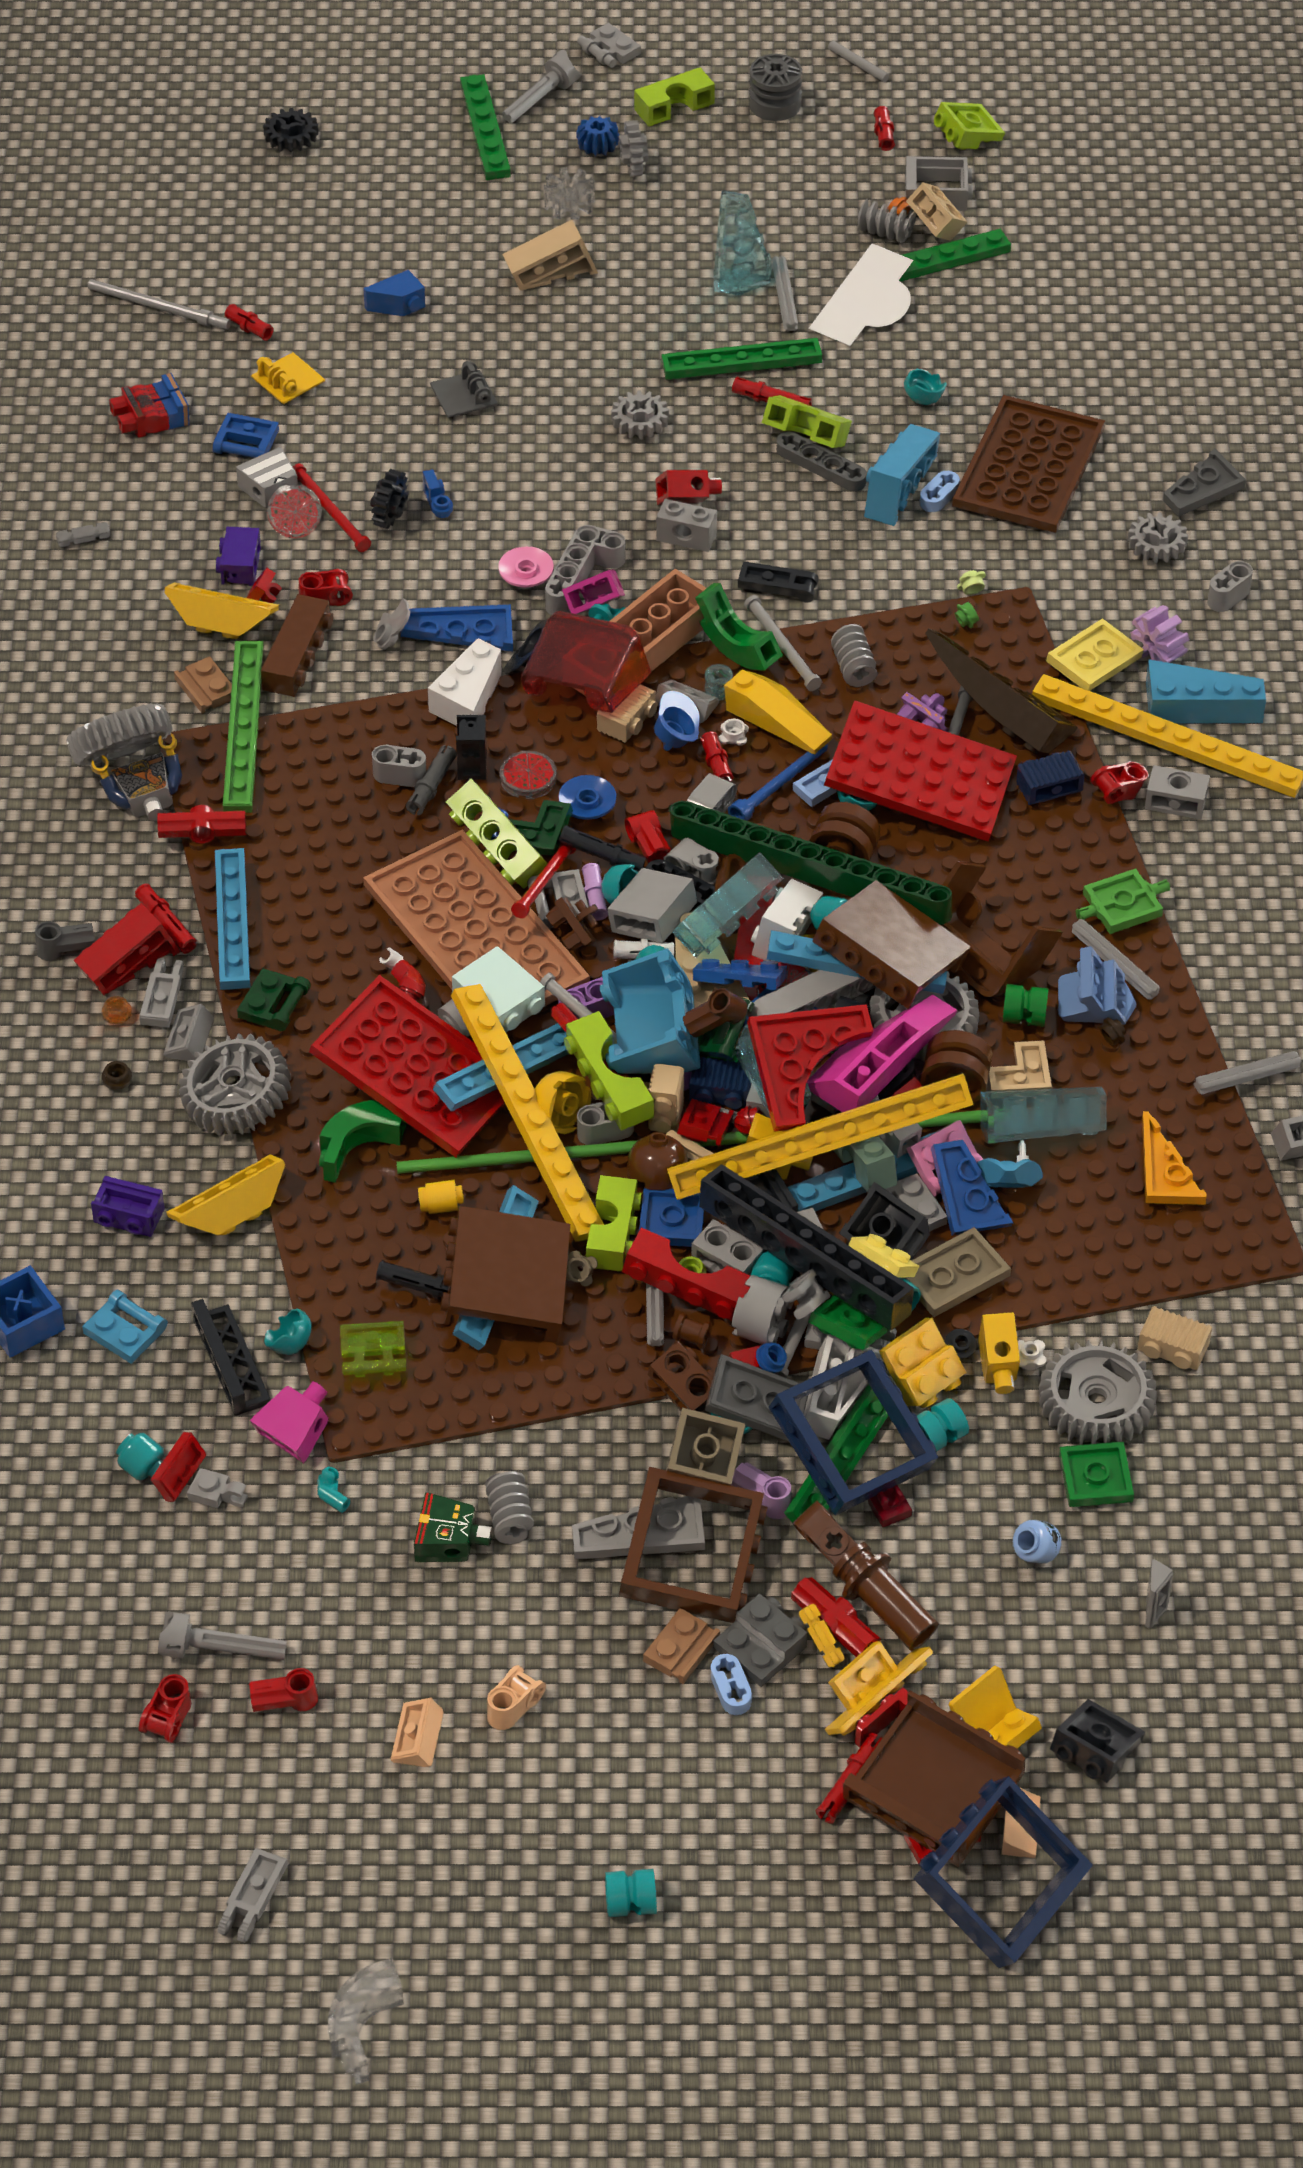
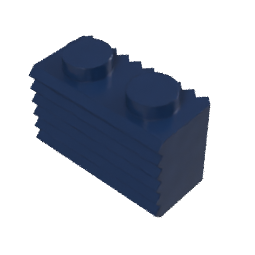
M1068 750L1066 753H1054L1039 760H1027L1023 764L1020 763L1017 769L1016 782L1026 801H1028V805L1083 791L1084 773L1072 752Z
M705 1057L700 1058V1068L691 1073L689 1101L694 1099L709 1104H721L731 1109L745 1108L754 1078L755 1065L753 1063L748 1064L747 1062H735L734 1060L730 1062L729 1060L711 1059L710 1057L707 1059Z

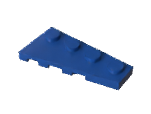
M511 604L409 609L410 616L408 622L400 631L401 637L470 646L479 638L503 651L513 652Z

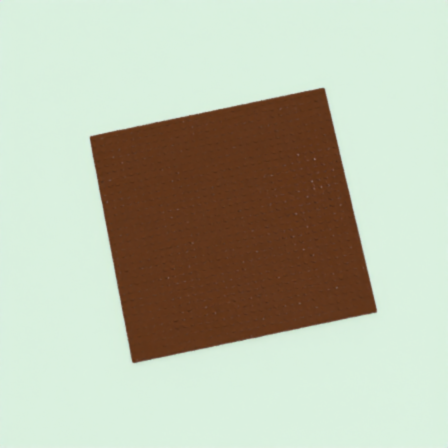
M1022 587L780 628L781 632L813 674H817L821 678V686L814 691H809L806 688L804 679L783 652V656L766 670H752L730 660L711 640L686 644L638 683L657 692L659 684L672 679L715 696L720 700L709 717L703 723L699 722V735L696 741L688 742L681 748L672 747L668 751L664 750L663 742L656 736L654 731L659 706H657V710L651 718L647 717L643 721L640 732L637 735L632 734L627 742L624 743L622 740L597 730V712L600 710L601 705L564 683L563 665L500 676L492 697L487 701L484 715H486L487 741L486 780L473 781L482 788L497 807L507 811L508 819L535 823L543 800L559 802V791L565 782L581 775L599 776L613 785L616 791L615 806L608 814L596 819L585 820L571 816L567 826L614 845L619 843L623 845L624 849L644 856L637 842L632 843L630 841L624 821L625 818L654 810L660 822L661 833L672 850L682 840L676 839L671 835L670 806L678 801H687L690 794L709 773L713 774L711 768L706 764V753L700 742V738H702L704 733L713 731L718 734L719 738L722 734L721 724L733 718L743 721L749 727L748 732L745 734L747 738L746 744L731 745L720 742L721 747L727 752L729 758L728 765L734 776V779H731V783L737 785V793L732 803L738 799L742 800L751 797L807 752L726 710L724 685L741 670H746L763 675L783 685L832 734V740L827 743V751L755 807L752 818L748 820L749 822L809 841L824 807L834 802H840L836 792L811 807L793 791V783L833 759L854 700L897 715L904 705L901 697L906 692L920 701L925 694L931 697L933 694L939 693L944 697L943 707L947 709L946 714L943 716L945 717L944 725L947 728L950 727L959 701L958 692L961 685L941 660L925 634L928 628L941 632L970 652L968 657H977L990 665V673L997 672L1011 679L1014 682L1011 686L1012 688L1017 687L1024 692L1028 691L1032 694L1043 674L1067 683L1069 681L1065 675L1046 662L1048 653L1054 650L1055 647L1031 589ZM969 602L977 612L979 621L973 624V628H969L967 625L962 627L957 621L954 613L958 611V604L963 605ZM849 624H857L863 628L876 662L875 669L878 672V675L871 683L861 687L850 686L845 682L831 646L833 634L841 627ZM428 688L259 717L252 813H246V836H214L211 842L205 844L193 842L189 837H181L227 1035L230 1036L231 1040L236 1039L240 1033L243 1039L252 1034L255 1040L262 1036L265 1042L271 1041L274 1047L281 1051L291 1075V1080L289 1081L291 1090L287 1091L288 1100L281 1101L283 1109H274L275 1118L267 1116L265 1118L266 1125L259 1122L255 1124V1131L250 1128L257 1161L271 1154L283 1159L285 1163L276 1193L269 1207V1212L292 1309H301L311 1320V1334L302 1351L310 1384L314 1381L328 1392L319 1403V1406L328 1417V1422L322 1431L328 1460L332 1463L668 1399L667 1395L648 1376L650 1364L678 1342L672 1336L676 1321L681 1313L687 1314V1318L702 1323L706 1321L712 1323L711 1334L704 1349L698 1348V1345L683 1339L679 1340L684 1348L688 1346L696 1353L699 1358L698 1363L705 1371L709 1369L713 1373L715 1372L717 1360L721 1354L729 1357L730 1352L761 1345L733 1335L732 1333L736 1328L732 1327L731 1320L721 1318L713 1312L699 1306H694L688 1301L670 1293L663 1292L664 1344L660 1347H651L647 1344L646 1283L635 1280L629 1275L622 1273V1271L595 1268L592 1273L593 1282L589 1286H582L580 1282L566 1280L563 1320L557 1342L544 1340L545 1328L494 1320L485 1346L477 1350L453 1335L460 1315L452 1314L449 1325L444 1324L446 1312L440 1311L441 1297L437 1300L428 1293L383 1280H376L377 1269L380 1261L384 1260L391 1264L437 1277L439 1274L444 1275L445 1268L450 1267L451 1261H446L445 1258L448 1242H453V1236H448L451 1217L456 1218L458 1211L429 1214V1211L421 1212L418 1188L425 1187L426 1183L455 1180L456 1186L462 1185L464 1203L458 1204V1206L496 1212L500 1211L507 1190L514 1185L539 1201L533 1218L566 1223L536 1163L526 1162L397 1174L398 1161L454 1157L408 1124L400 1145L376 1141L362 1143L354 1147L346 1155L336 1183L324 1180L323 1167H319L321 1155L320 1133L335 1114L346 1107L375 1099L309 1053L311 1045L378 975H381L398 988L399 982L391 974L392 970L379 961L380 957L385 960L390 957V951L387 948H391L402 955L403 960L408 961L424 979L426 984L424 998L417 1000L418 1003L439 1017L438 1009L452 999V989L367 890L363 882V877L462 829L465 833L470 830L465 824L460 827L449 815L452 809L446 803L453 794L469 781L458 780L457 756L436 789L437 794L433 799L429 800L421 815H417V812L413 815L406 808V803L415 792L414 787L380 783L373 776L372 751L380 745L415 748L423 751L426 755L427 770L437 756L441 746L446 745V749L447 746H451L456 750L457 726L429 712ZM975 700L969 704L959 736L1017 756L989 841L879 804L869 811L877 819L881 827L880 838L873 850L871 862L940 885L944 883L957 861L983 864L987 867L971 891L980 899L982 904V913L975 925L1012 957L1021 947L1034 926L1060 929L1063 932L1040 969L1018 984L1023 985L1027 991L1031 987L1049 988L1045 1027L1028 1025L1026 1020H1022L1020 1024L1004 1023L1005 993L999 997H985L959 974L953 973L949 969L947 970L950 979L958 976L959 984L967 983L968 991H974V999L978 1000L979 1009L976 1035L987 1042L993 1052L991 1067L1016 1066L1014 1042H1045L1052 1085L1051 1095L991 1098L989 1084L987 1083L986 1093L979 1101L973 1103L972 1106L950 1112L1005 1108L1006 1120L963 1124L976 1152L983 1159L992 1158L1000 1162L1013 1161L1017 1163V1156L1019 1155L1018 1144L1020 1140H1024L1026 1155L1029 1156V1160L1039 1164L1042 1169L1043 1178L1030 1187H989L998 1196L1000 1206L1005 1214H1009L1013 1224L1009 1227L979 1231V1233L1011 1268L1010 1276L936 1317H933L919 1301L911 1315L895 1327L897 1331L895 1339L925 1318H933L944 1342L946 1336L955 1329L968 1330L977 1339L979 1338L982 1315L1014 1312L1016 1331L1303 1275V1250L1235 1085L1205 1094H1199L1194 1087L1197 1077L1228 1068L1164 912L1159 918L1109 934L1101 920L1093 916L1084 919L1160 987L1159 994L1149 1000L1125 980L1137 1005L1126 1024L1123 1025L1126 1030L1124 1035L1125 1042L1123 1044L1117 1043L1111 1046L1105 1040L1099 1029V1026L1104 1023L1068 1022L1062 1020L1059 1016L1058 979L1062 975L1078 971L1077 962L1080 961V949L1088 947L1072 933V925L1079 920L1076 916V909L1090 905L1083 895L1084 886L1135 868L1144 880L1150 884L1152 883L1119 802L1107 804L1103 798L1104 794L1098 786H1094L1091 783L1092 775L1103 767V763L1085 720L1053 707L1051 708L1078 728L1052 752L1045 753L1039 751L1036 754L1023 745L1025 741L1018 735L1016 738H1013L1001 729L1003 725ZM229 722L171 732L177 740L174 753L178 754L182 771V779L178 790L172 795L175 813L190 812L192 807L197 805H207L214 811H223ZM171 734L163 739V745L168 746L172 743ZM159 745L160 752L163 753V756H166L165 750ZM1071 751L1084 773L1083 791L1028 805V801H1026L1016 782L1018 765L1020 763L1023 764L1027 760H1039L1054 753ZM526 753L528 769L520 771L528 772L529 787L531 776L529 771L533 770L529 769L528 753L546 758L552 769L543 770H553L554 773L550 781L543 785V787L533 790L530 787L527 790L513 786L506 781L504 772L513 771H504L505 764L508 763L509 759L512 760L511 758ZM482 812L475 816L474 821L482 816ZM482 843L477 846L482 852L486 850ZM244 848L250 988L262 968L293 978L301 976L308 979L311 983L310 990L301 997L289 1017L290 1023L285 1031H278L238 1018L237 1009L250 988L220 990L215 850ZM576 849L573 854L568 855L556 872L579 869L583 887H585L582 873L584 865L588 863L598 864L601 869L602 880L612 866L609 865L610 862ZM513 851L509 855L508 860L514 858L517 851ZM715 852L719 857V863L722 859H724L727 856ZM540 854L547 863L553 857ZM647 860L645 861L643 868H646V866L648 865ZM499 862L494 865L499 872L504 869ZM745 862L748 867V874L777 876L775 897L780 887L784 888L792 878L823 892L822 897L832 896L847 900L852 898ZM517 882L511 885L521 897L529 889L528 886L523 889ZM546 888L544 892L550 911L556 906L552 888ZM605 899V901H606V907L608 908V907L610 906V904H609V903L607 902V900ZM743 899L734 906H728L720 900V907L716 912L705 914L730 964L734 960ZM534 900V902L531 904L530 908H531V909L537 914V916H538V912H537V908H536V904H535V900ZM692 908L688 913L699 911ZM608 915L605 919L597 921L598 924L593 928H590L586 920H584L583 922L596 939V942L590 946L583 945L578 949L569 951L590 975V981L602 977V971L635 960L626 958L614 959V940L641 941V938L612 932ZM565 923L558 928H551L550 931L568 950L561 938L573 930L571 925ZM813 923L810 924L804 935L816 934L817 930ZM673 930L664 942H674V958L676 959L675 930ZM875 988L865 992V994L870 995V1000L874 996ZM289 991L285 992L273 1014L280 1011L290 994ZM558 1000L543 1007L539 1013L531 1015L522 1021L515 1029L507 1031L506 1034L511 1044L514 1045L557 1024L551 1016V1009L558 1005ZM896 1002L889 1010L894 1012L900 1003ZM615 1015L604 1018L608 1026L616 1033ZM830 1052L828 1055H826V1056L817 1064V1066L814 1068V1070H813L812 1073L810 1074L809 1078H810L811 1075L814 1074L834 1053H831V1052ZM568 1054L527 1074L534 1089L547 1074L557 1071L569 1072L583 1077L574 1054ZM914 1059V1077L920 1082L923 1064L921 1059ZM257 1062L254 1063L261 1076L269 1077L270 1071L265 1065ZM906 1066L901 1070L904 1073L907 1072ZM652 1073L644 1077L641 1074L627 1075L630 1078L640 1077L643 1082H650ZM585 1076V1086L590 1087L591 1104L603 1102L602 1100L593 1099L591 1081L588 1076ZM886 1086L878 1095L885 1093L888 1087ZM805 1088L804 1115L806 1124L841 1113L838 1110L835 1114H832L810 1099V1091ZM689 1089L683 1091L684 1106L681 1119L691 1102L689 1101ZM710 1103L712 1105H716L724 1109L734 1110L735 1112H739L741 1109H744V1107H740L738 1109L728 1108L726 1105ZM505 1104L458 1156L529 1149ZM1143 1111L1149 1112L1161 1126L1160 1132L1166 1141L1172 1142L1183 1158L1184 1165L1189 1167L1193 1173V1180L1200 1190L1204 1189L1206 1192L1205 1205L1146 1203L1142 1130ZM648 1120L634 1125V1132L630 1137L607 1143L636 1141L658 1131L650 1130L648 1128ZM577 1121L574 1122V1127H577ZM731 1123L727 1132H738L735 1124ZM948 1125L923 1127L921 1137L937 1132ZM577 1128L567 1134L557 1133L564 1147L585 1145L578 1139ZM745 1143L707 1146L704 1148L712 1153H717ZM831 1150L813 1156L809 1170L791 1165L787 1179L783 1181L789 1187L851 1164L853 1160L843 1163L836 1153ZM629 1153L571 1159L595 1208L600 1175L628 1178ZM936 1169L932 1170L937 1177ZM637 1180V1192L642 1193L643 1199L645 1183ZM868 1193L860 1194L815 1211L823 1230L849 1245L850 1241L840 1235L839 1232L845 1223L849 1222ZM939 1194L934 1198L946 1213L942 1194ZM641 1210L634 1213V1216L638 1217L636 1235H630L629 1241L634 1242L639 1232ZM704 1210L703 1230L713 1219L723 1225H727ZM601 1219L604 1225L612 1223L609 1220ZM948 1219L946 1225L929 1231L930 1236L914 1259L958 1236L951 1235ZM570 1232L568 1255L573 1251H579L582 1256L586 1257L588 1239L575 1242ZM670 1245L672 1255L678 1263L683 1258L691 1256L692 1247ZM579 1266L578 1270L583 1271V1267ZM794 1273V1275H793V1277H792L791 1283H792L795 1279H797L796 1276H795V1273ZM797 1300L794 1301L791 1309H787L785 1319L789 1320L785 1336L783 1338L778 1337L776 1342L782 1347L796 1320L794 1311L799 1304ZM807 1326L787 1368L789 1370L788 1375L814 1370L819 1349L804 1347ZM958 1339L955 1341V1343L962 1342L964 1340ZM674 1362L668 1365V1368L675 1373L684 1370L683 1366L679 1363ZM700 1386L689 1388L692 1394L705 1391Z

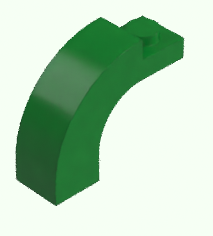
M721 583L711 584L695 597L704 616L699 621L700 625L712 643L730 660L748 669L766 670L783 656L772 631L754 630L739 619Z
M376 1100L353 1104L335 1114L320 1133L321 1155L319 1167H323L324 1180L336 1183L346 1155L350 1150L362 1143L376 1141L400 1145L408 1123Z

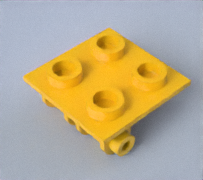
M294 352L274 363L268 357H260L257 360L258 371L251 375L257 383L282 404L325 382V379Z

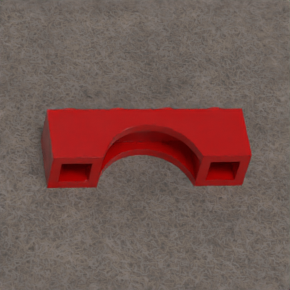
M642 1227L626 1255L622 1273L629 1275L635 1280L643 1281L660 1289L662 1292L670 1293L688 1301L694 1306L704 1308L721 1318L731 1321L738 1298H743L750 1288L745 1283L751 1275L728 1265L717 1272L706 1274L686 1269L672 1255L669 1239Z

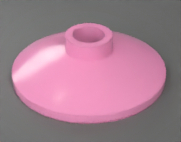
M535 547L514 548L506 552L499 561L500 576L507 583L517 587L526 588L543 584L551 577L554 570V563L550 555Z

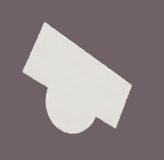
M872 243L808 329L851 346L865 325L883 327L895 323L905 315L910 306V292L899 279L913 260Z

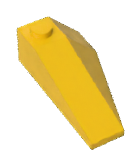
M741 670L724 685L726 710L814 755L832 740V734L783 685L763 675L746 670Z

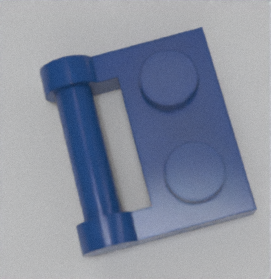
M227 413L214 439L213 453L223 454V452L252 458L261 456L269 452L279 432V422ZM227 440L238 441V442H243V443L258 445L259 447L257 448V447H252V446H247V445H242V444H236V443H231V442H226V441H227Z

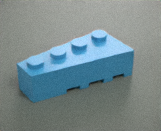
M910 424L904 432L899 433L894 443H890L887 452L884 455H880L875 466H871L867 472L866 482L869 483L864 517L895 526L898 521V510L904 511L909 494L915 493L920 478H924L937 457L940 432Z
M1148 659L1146 691L1150 714L1174 723H1263L1266 704L1264 679Z

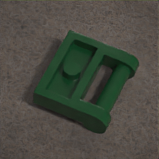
M262 968L237 1009L238 1018L278 1031H285L290 1023L289 1017L301 997L310 990L311 983L308 979L301 976L293 978ZM289 991L290 994L280 1011L273 1014L285 992Z
M742 998L747 1004V1012L743 1020L735 1024L725 1022L699 1036V1055L732 1060L736 1052L734 1046L747 1014H751L755 1004L750 1000Z

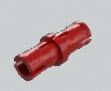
M879 106L875 108L873 113L876 122L874 132L878 136L879 148L881 147L883 151H889L895 146L893 138L894 124L890 120L889 109L886 106Z
M230 304L226 308L225 317L238 324L241 330L246 333L252 332L264 341H267L273 335L274 328L272 325L260 320L257 314L252 311L246 312L235 304Z
M713 731L704 733L702 738H700V742L706 753L705 761L707 766L711 768L714 775L732 782L731 779H734V776L728 765L729 758L727 752L721 747L718 734Z

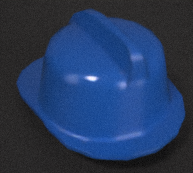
M667 691L661 696L654 731L656 736L663 742L664 750L668 751L672 747L681 748L688 742H694L698 739L700 716L695 703L689 697L677 691Z

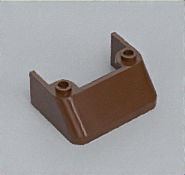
M957 861L942 884L948 887L952 893V918L948 923L941 926L971 946L961 968L956 973L983 996L999 997L1006 993L1007 984L1018 985L1040 969L1063 932L1060 929L1034 926L1021 947L1012 957L975 925L981 916L982 904L980 899L971 891L987 867L983 864Z

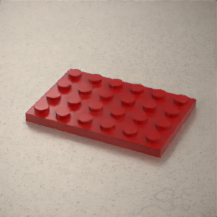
M854 700L824 786L989 841L1017 756Z
M378 975L317 1038L309 1049V1053L455 1158L505 1105L499 1090L496 1089L454 1111H450L433 1090L436 1082L483 1060L472 1040L381 975Z

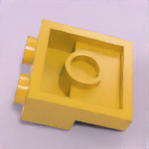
M933 1318L923 1319L879 1350L889 1373L902 1393L905 1404L909 1406L926 1408L934 1404L938 1400L937 1393L943 1389L944 1391L955 1389L961 1384L959 1378L966 1374L954 1347L945 1344Z

